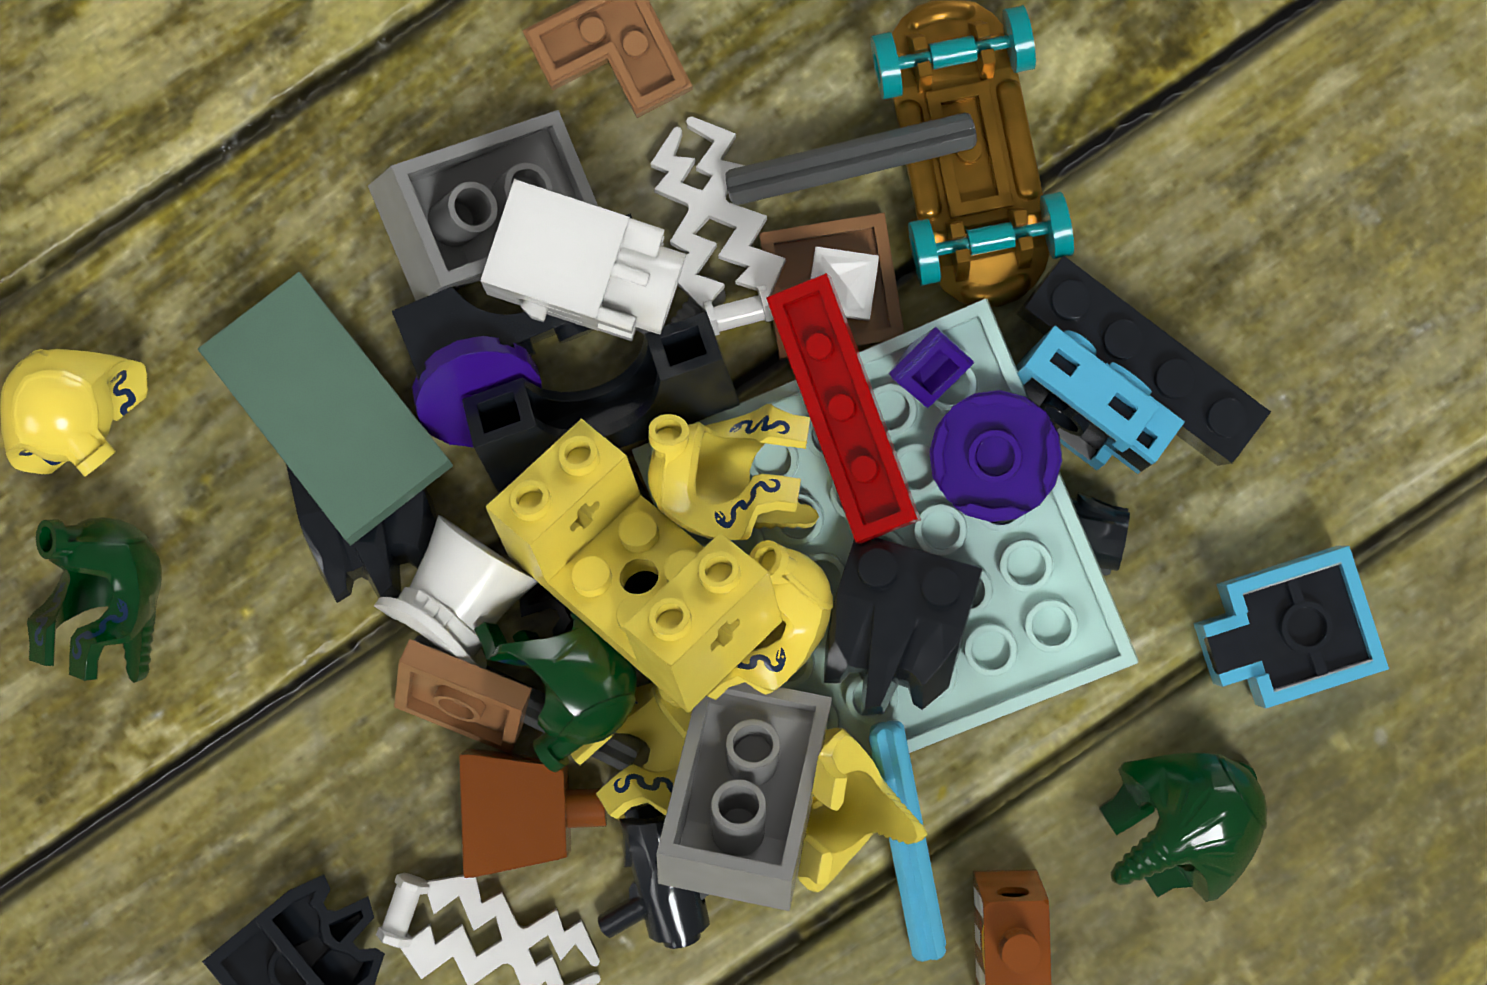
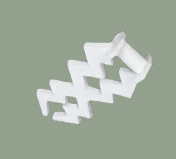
M688 117L686 120L687 128L713 143L696 166L697 172L710 177L704 189L700 190L683 183L695 164V158L675 156L682 138L680 127H675L651 162V168L666 173L665 177L655 187V193L685 205L689 209L670 240V245L687 253L678 286L703 312L707 311L715 335H720L719 332L763 320L765 322L773 321L774 318L766 297L771 296L786 259L751 247L767 220L766 215L729 203L726 200L728 190L725 173L730 169L745 166L723 160L736 138V133L695 117ZM709 219L735 229L718 257L721 260L747 268L735 282L737 285L758 291L757 296L713 307L712 302L725 288V284L698 274L717 248V243L696 235Z
M409 873L397 874L394 881L397 885L384 923L381 927H378L376 936L382 943L401 948L421 979L451 957H454L467 985L476 984L502 964H509L514 968L520 985H542L545 981L547 985H565L553 955L535 964L529 950L530 947L546 936H549L560 960L576 945L592 966H597L600 962L581 919L564 930L558 910L555 908L528 926H520L503 892L482 901L477 878H464V874L427 881ZM420 894H428L434 914L459 896L473 930H476L496 916L502 939L476 954L463 924L436 943L431 923L413 937L407 931ZM593 972L566 985H597L601 980L600 974Z

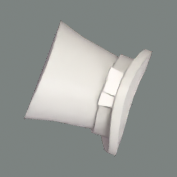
M438 515L429 546L410 587H404L397 599L380 597L374 607L389 617L414 629L444 653L486 669L487 662L481 649L482 644L474 629L483 622L496 624L513 604L538 582L458 526Z

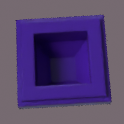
M934 327L910 344L888 374L925 407L929 408L975 362L937 327Z

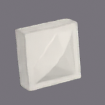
M815 247L811 279L827 273L832 278L846 318L870 320L879 256Z

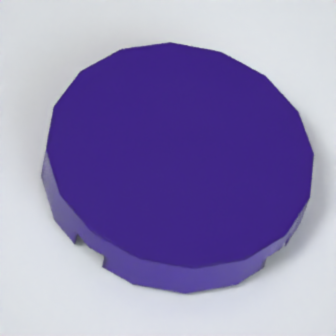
M479 336L457 340L434 352L425 362L426 370L420 375L419 379L416 375L412 386L419 422L431 436L449 445L474 447L462 399L522 377L542 388L537 364L527 350L513 343L515 349L509 345H502L499 338Z
M1004 390L974 393L952 406L936 426L929 451L933 479L946 499L965 515L988 522L1017 519L1040 506L1055 487L1063 461L1060 434L1047 412L1028 397Z

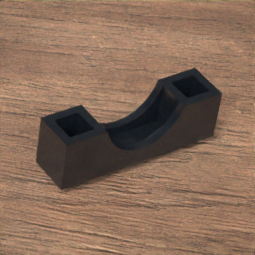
M631 213L628 214V215H625V216H628V217H630L631 219H633L632 216H631ZM452 287L392 311L419 378L426 370L425 362L431 355L457 340L479 336L499 338L500 344L509 345L515 349L513 344L515 343L526 349L530 356L536 354L533 344L556 335L559 343H565L594 330L546 314L544 322L532 319L526 312L508 315L490 313L467 302Z
M1065 256L1061 257L1051 267L1017 312L1019 317L1043 335H1046L1054 326L1063 332L1070 330L1080 334L1095 347L1097 351L1096 357L1105 364L1114 362L1135 375L1152 391L1150 393L1151 397L1185 421L1176 435L1217 466L1233 464L1271 413L1270 410Z
M707 311L664 326L661 334L645 333L643 346L636 360L619 376L602 385L580 391L559 392L538 387L522 377L462 399L474 449L498 492L511 484L580 419H583L619 449L647 439L651 421L660 415H677L689 424L740 405Z

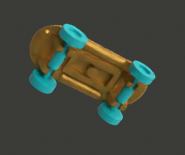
M932 0L916 6L902 17L892 33L887 32L871 36L872 57L879 91L883 100L893 98L899 128L965 112L971 115L977 134V143L972 149L906 164L918 220L908 223L914 266L921 286L938 283L945 293L960 303L972 305L983 299H988L991 307H1000L1018 300L1035 286L1046 269L1049 254L1052 259L1074 254L1072 223L1063 193L1057 192L1047 195L1042 193L1018 72L1033 70L1036 67L1032 27L1024 5L1003 9L1002 24L992 12L975 2L967 0Z

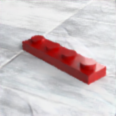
M825 273L766 297L855 542L863 543L921 521L831 276Z

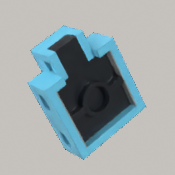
M1054 326L1024 355L1016 368L1029 399L1047 412L1060 434L1061 444L1095 470L1104 466L1112 455L1137 474L1156 463L1185 421L1151 397L1150 393L1152 391L1131 372L1114 362L1105 364L1097 358L1095 347L1086 338L1070 330L1063 332Z
M1334 546L1218 583L1216 585L1225 613L1194 623L1213 684L1224 687L1247 679L1255 705L1263 708H1270L1389 669L1350 546Z

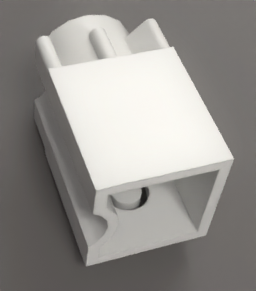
M514 179L480 282L487 295L520 305L534 320L544 322L546 314L632 341L637 327L661 334L679 282L686 254L663 247L665 229Z

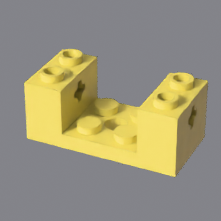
M580 419L486 506L487 512L508 556L688 713L782 622L769 572L721 532L703 547L665 514H661L654 505L640 495L627 455L583 419ZM650 571L658 575L656 585L646 593L632 594L624 590L626 581L637 572Z

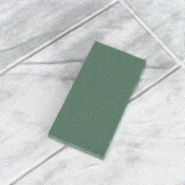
M300 272L296 273L198 348L201 355L350 546L453 467L448 457Z

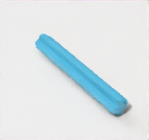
M896 720L878 722L871 726L869 734L873 762L887 785L923 825L904 725ZM889 837L912 956L921 962L930 959L938 960L946 953V939L926 837L922 841L912 844L899 843L897 840H892Z

